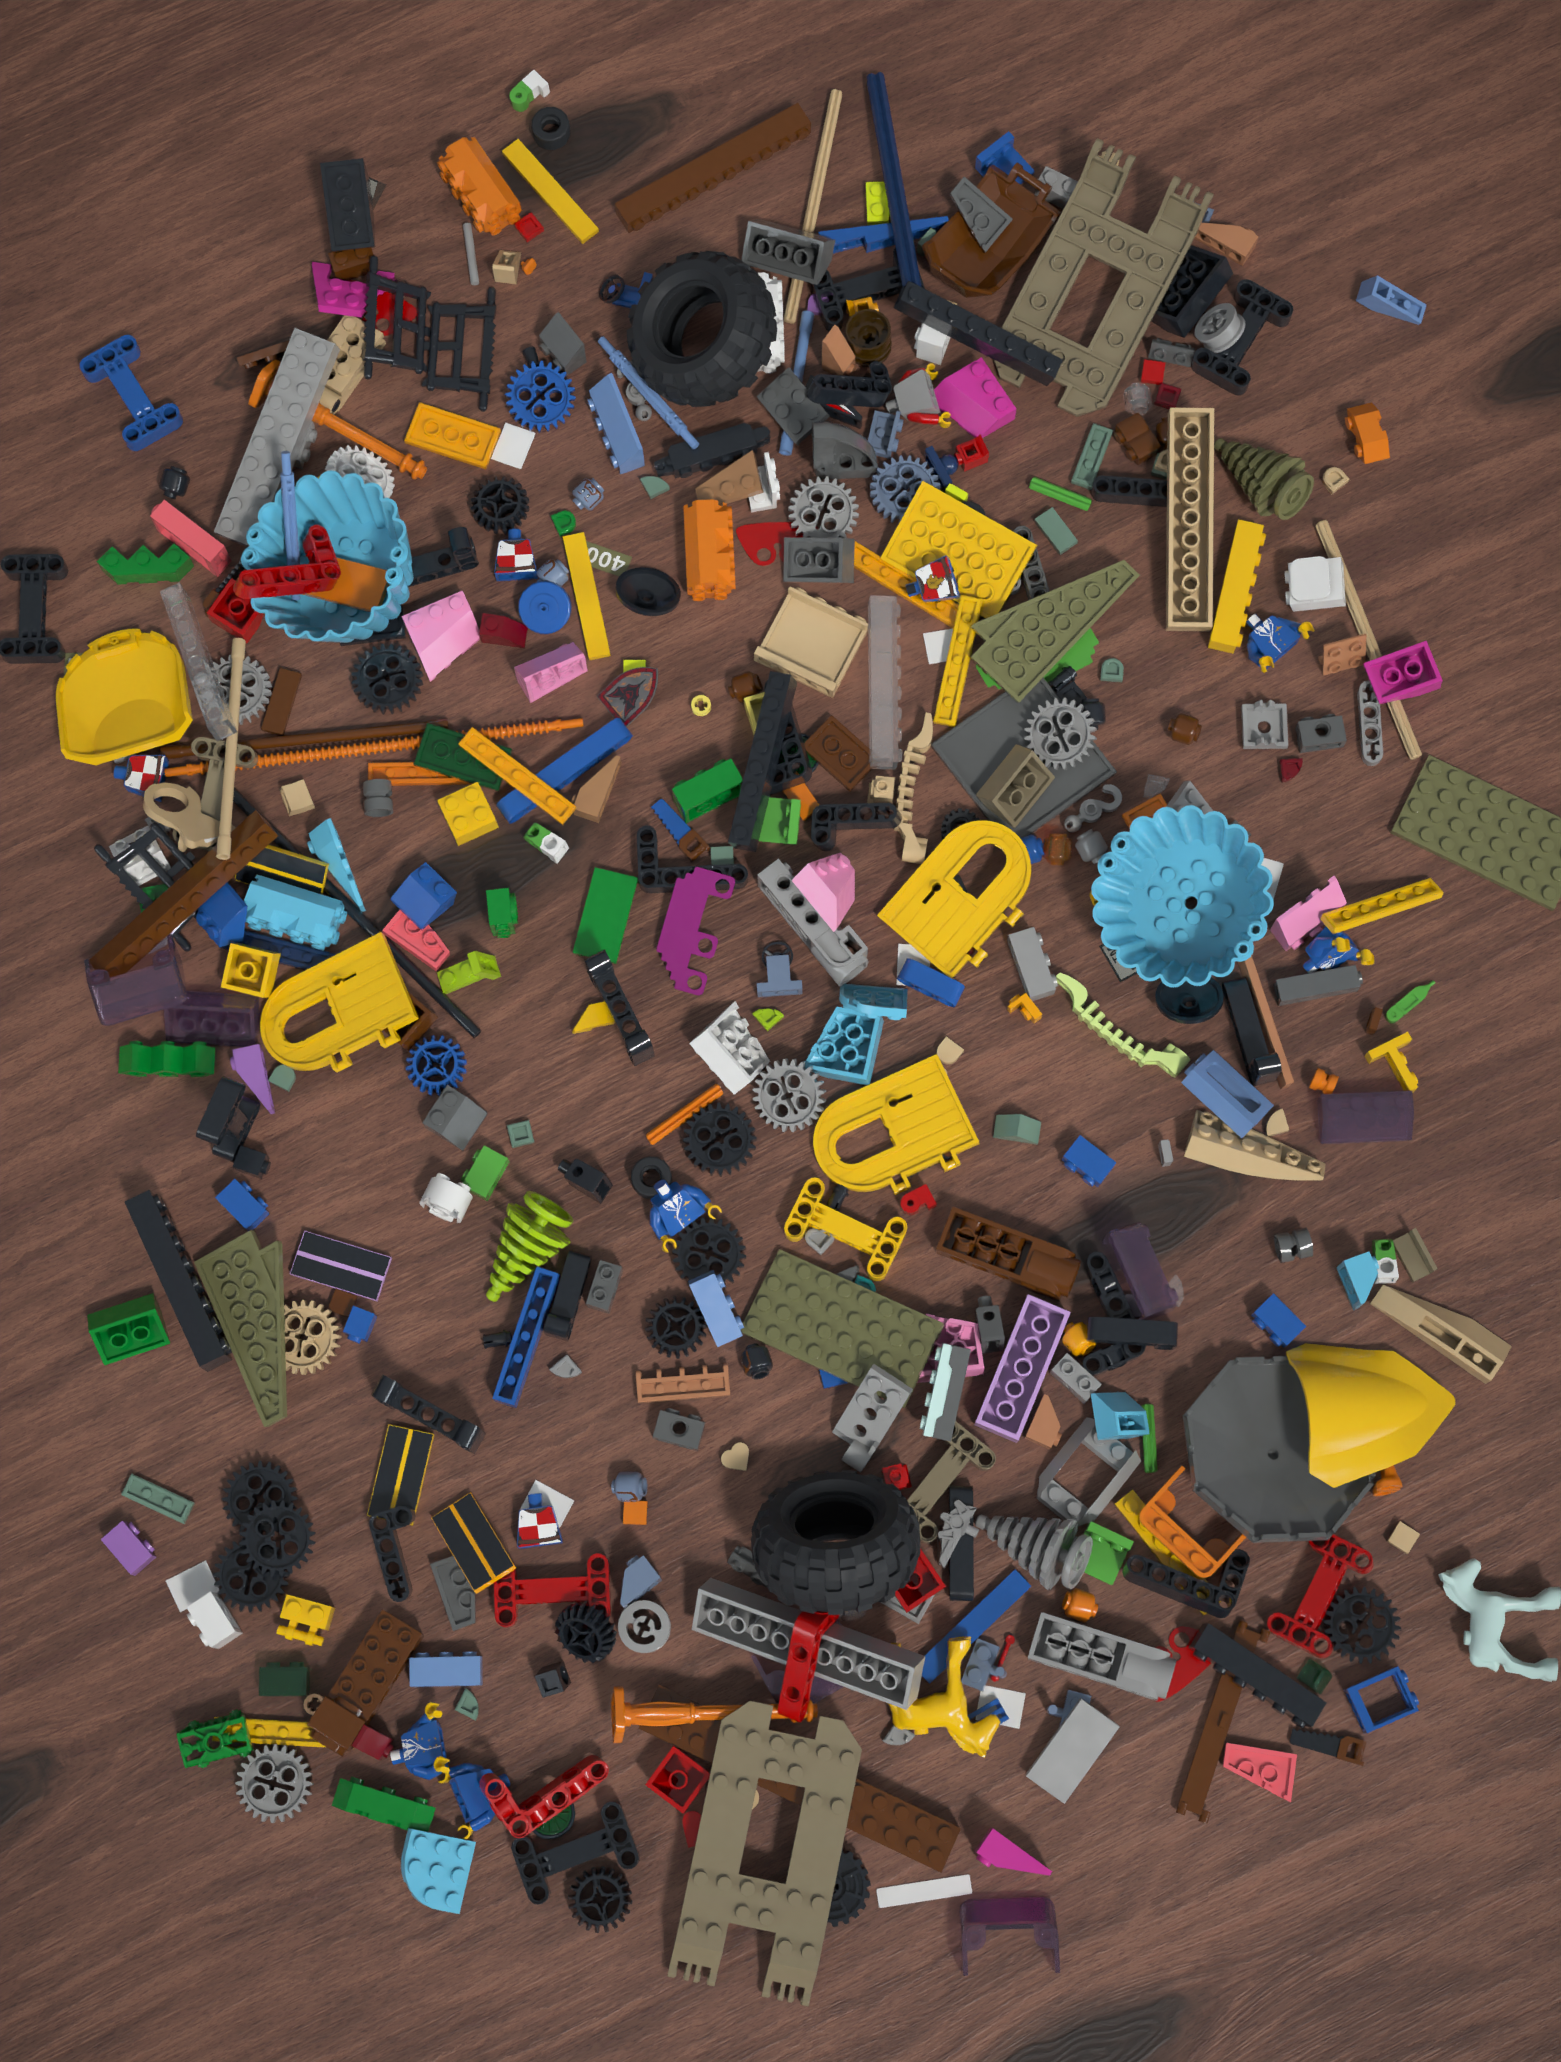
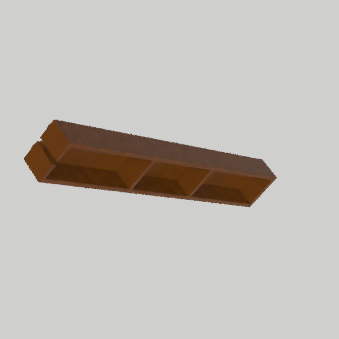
M658 1685L651 1702H693L694 1706H702L661 1685ZM695 1720L693 1724L686 1723L670 1726L640 1725L638 1729L713 1763L721 1720ZM758 1778V1786L801 1806L805 1787ZM856 1779L846 1828L942 1873L961 1828Z

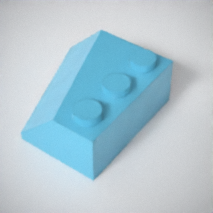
M836 1007L817 1043L813 1045L811 1053L805 1061V1068L813 1066L812 1073H820V1076L870 1085L884 1023L882 1016L868 1018L865 1016V1013Z

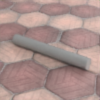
M471 223L463 224L470 282L471 285H478L479 277Z

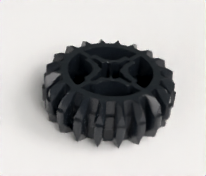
M494 476L493 482L486 478V485L479 483V490H474L473 494L475 497L471 498V504H473L471 511L475 513L473 515L474 520H479V526H485L488 532L494 528L496 535L499 529H502L503 533L506 534L507 528L515 529V524L518 526L522 525L520 519L526 520L527 514L525 512L530 510L527 505L529 504V498L525 497L527 492L525 489H522L520 483L515 484L513 478L508 482L505 476L501 480ZM506 492L512 494L518 502H513L512 499L506 498ZM501 500H503V504L501 507H499L498 511L497 505L499 506V503H501ZM483 508H488L489 511H493L495 514V518L487 515L484 512Z
M673 1296V1304H669L668 1299L665 1298L664 1303L666 1306L662 1307L660 1303H656L659 1311L650 1310V1314L654 1316V1319L646 1318V1322L652 1324V1326L645 1327V1331L653 1332V1334L647 1336L648 1341L656 1340L651 1345L653 1349L659 1345L661 1346L658 1350L660 1355L666 1349L668 1350L667 1358H671L672 1352H675L676 1359H680L681 1351H684L685 1357H688L689 1352L687 1349L691 1348L695 1353L697 1349L694 1344L703 1345V1342L698 1337L707 1336L705 1332L700 1331V1329L707 1328V1323H700V1321L704 1320L703 1314L697 1316L701 1311L699 1307H696L694 1310L692 1309L695 1304L694 1301H690L688 1305H685V1297H682L681 1303H677V1297ZM682 1310L688 1314L675 1318L669 1314V1311ZM663 1316L668 1323V1327L659 1337L657 1326ZM694 1319L696 1327L694 1335L690 1339L685 1332V1327L689 1324V1321ZM671 1321L676 1325H679L680 1323L683 1325L680 1326V1329L684 1336H682L681 1333L677 1332L676 1330L673 1332L670 1331V1329H673L671 1326ZM678 1337L685 1344L674 1346L665 1343V1341Z
M578 1601L568 1605L559 1614L555 1623L556 1630L554 1633L559 1635L557 1641L563 1643L562 1649L566 1648L569 1651L568 1655H575L576 1660L582 1658L584 1663L588 1661L591 1663L601 1661L611 1653L617 1641L615 1638L617 1632L613 1629L615 1624L609 1622L610 1616H605L603 1609L600 1611L596 1609L595 1604L590 1607L587 1601L585 1603Z
M605 1866L601 1867L600 1874H597L596 1867L591 1868V1876H589L586 1870L583 1871L585 1880H582L580 1877L575 1878L576 1882L580 1884L579 1887L575 1885L570 1886L571 1890L576 1891V1895H568V1899H575V1903L568 1905L569 1909H577V1912L573 1913L572 1917L576 1918L578 1915L582 1917L578 1921L579 1926L584 1921H587V1931L591 1929L592 1924L595 1925V1933H599L600 1925H603L604 1931L608 1932L609 1923L616 1929L618 1927L615 1921L617 1918L621 1922L625 1921L621 1913H630V1910L624 1907L625 1904L630 1905L633 1902L630 1899H625L626 1895L632 1894L631 1890L624 1891L623 1887L629 1884L628 1881L620 1884L619 1880L623 1875L620 1873L616 1878L612 1877L615 1871L613 1868L610 1869L607 1875L605 1874ZM600 1879L611 1882L618 1891L612 1893L605 1892ZM590 1881H593V1895L590 1898L581 1900V1893L584 1887ZM598 1890L601 1896H612V1898H608L606 1902H603L605 1905L602 1907L599 1903H588V1901H592L594 1897H597L595 1894L598 1893ZM620 1899L616 1913L608 1918L607 1904L610 1901ZM583 1907H595L599 1912L601 1920L588 1916Z

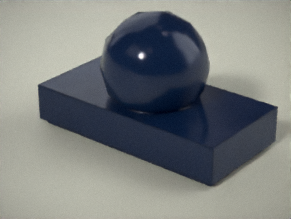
M933 446L925 449L924 459L929 468H934L933 475H938L937 482L940 483V487L945 493L949 483L952 484L949 475L954 474L958 469V461L950 454L942 455L939 458Z

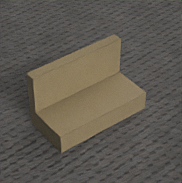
M1416 1228L1393 1240L1395 1251L1412 1283L1438 1269Z

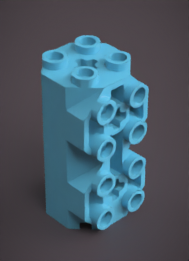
M256 875L257 882L252 880L244 899L248 906L246 922L249 923V928L261 931V928L269 930V934L276 937H282L283 933L291 936L290 940L295 943L303 944V942L312 944L311 947L322 951L331 944H337L340 932H338L340 924H344L347 917V911H344L342 901Z

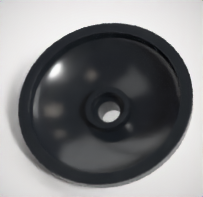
M639 567L629 569L618 577L615 585V593L618 600L632 612L643 616H661L670 613L678 606L681 597V591L676 581L668 574L653 568Z
M1212 977L1202 986H1194L1185 981L1178 987H1169L1161 981L1155 993V1002L1159 1011L1168 1019L1183 1024H1197L1213 1018L1222 1008L1224 998L1221 986Z

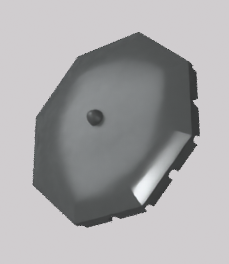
M1273 1356L1271 1359H1265L1264 1357H1236L1234 1360H1229L1183 1415L1193 1492L1253 1543L1328 1540L1374 1485L1375 1472L1335 1488L1309 1473V1421L1306 1399L1298 1374L1289 1363L1287 1356Z

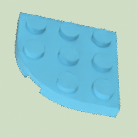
M844 984L840 986L839 1001L843 1008L865 1013V1016L868 1018L887 1016L891 1020H900L901 1018H906L908 989Z
M408 1828L401 1857V1872L404 1882H406L412 1893L411 1895L418 1902L432 1909L460 1914L476 1842Z

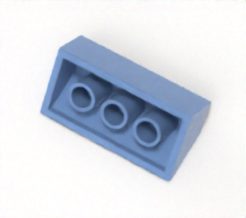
M610 373L589 390L590 399H587L591 412H596L597 418H595L598 430H603L605 437H602L605 448L606 450L610 449L612 452V456H610L611 463L614 469L618 468L621 475L643 467L645 463L643 448L614 376Z

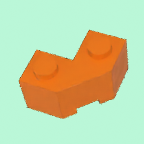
M1371 402L1347 408L1348 417H1345V424L1347 429L1351 430L1356 436L1357 445H1354L1356 457L1360 458L1364 464L1390 458L1388 436L1386 430L1382 431L1379 420H1381V415L1377 407Z

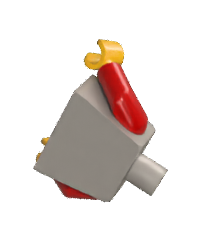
M933 363L928 364L926 369L917 368L906 371L898 384L893 387L896 398L886 402L889 414L900 411L901 415L910 422L937 425L939 423L942 428H948L951 425V422L943 420V418H950L951 414L949 412H944L941 416L938 415L941 412L931 381L937 378L938 371L931 372L935 369Z

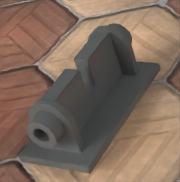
M1159 338L1157 340L1152 339L1149 359L1191 367L1195 348L1191 347V345L1176 343L1174 346L1171 345V341Z
M737 1545L727 1563L735 1571L749 1576L755 1584L763 1585L767 1588L758 1575L754 1562H752V1551L744 1546L740 1547Z

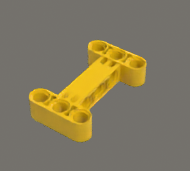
M815 1177L808 1179L785 1223V1237L789 1241L798 1242L804 1237L808 1226L818 1230L822 1229L826 1231L822 1233L828 1236L832 1234V1237L870 1255L871 1258L867 1266L868 1277L872 1281L883 1280L906 1235V1221L901 1217H893L889 1220L882 1233L821 1204L820 1202L825 1191L823 1181ZM813 1184L818 1185L821 1191L813 1195L808 1191L809 1186ZM801 1205H808L811 1211L807 1215H802L799 1213L798 1208ZM893 1224H900L903 1227V1231L900 1234H894L890 1227ZM792 1225H797L800 1227L801 1232L798 1235H791L788 1232V1228ZM890 1244L893 1247V1252L891 1254H884L881 1251V1246ZM878 1264L883 1267L884 1271L880 1275H875L871 1272V1267Z

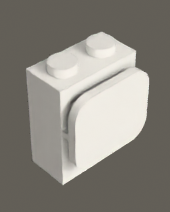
M1321 556L1300 558L1292 563H1288V571H1285V582L1289 584V591L1286 592V603L1291 606L1293 612L1346 606L1344 564L1341 557L1328 559Z

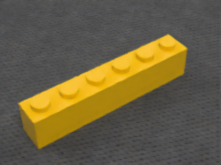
M1238 519L1208 644L1210 649L1234 654L1236 647L1241 646L1243 634H1239L1241 627H1245L1248 614H1244L1245 606H1250L1252 599L1249 589L1250 586L1254 587L1257 574L1253 573L1255 566L1259 567L1262 555L1258 553L1259 546L1263 547L1266 534L1262 533L1264 525Z

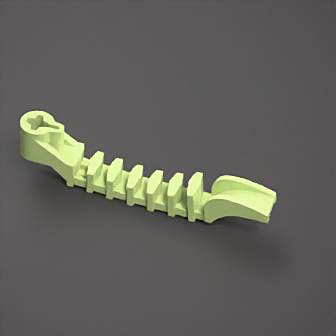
M1059 973L1056 976L1057 983L1070 995L1073 1003L1072 1011L1078 1015V1019L1081 1022L1084 1021L1090 1030L1093 1029L1097 1032L1100 1038L1103 1037L1107 1040L1110 1046H1115L1120 1053L1126 1054L1128 1059L1136 1061L1141 1068L1143 1065H1158L1170 1076L1176 1078L1189 1063L1190 1058L1171 1043L1162 1052L1154 1051L1151 1048L1145 1053L1142 1050L1144 1045L1140 1042L1132 1048L1130 1046L1134 1041L1132 1037L1128 1036L1122 1041L1119 1038L1123 1032L1119 1028L1114 1033H1111L1109 1030L1114 1025L1110 1021L1104 1026L1099 1023L1105 1017L1103 1012L1100 1011L1094 1018L1090 1015L1099 1007L1095 1000L1087 1008H1082L1087 999V990L1081 983L1063 973Z

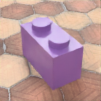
M121 1521L101 1541L130 1575L136 1576L156 1558L153 1553L155 1548L147 1539L142 1541L138 1536L140 1533L139 1529L132 1522L128 1524L125 1521Z

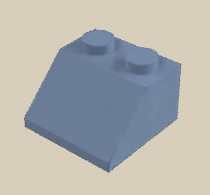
M636 1555L626 1563L628 1568L624 1571L620 1602L624 1609L662 1581L644 1555L640 1558Z

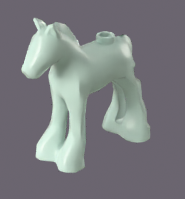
M1475 1558L1438 1574L1443 1582L1446 1596L1454 1601L1457 1606L1470 1613V1631H1464L1463 1642L1464 1645H1469V1659L1474 1666L1487 1667L1497 1672L1501 1665L1506 1672L1520 1674L1531 1679H1542L1549 1682L1557 1680V1658H1546L1536 1663L1522 1662L1505 1649L1500 1642V1637L1505 1624V1612H1536L1559 1609L1561 1603L1560 1587L1546 1588L1530 1598L1477 1590L1474 1588L1473 1583L1481 1570V1563Z

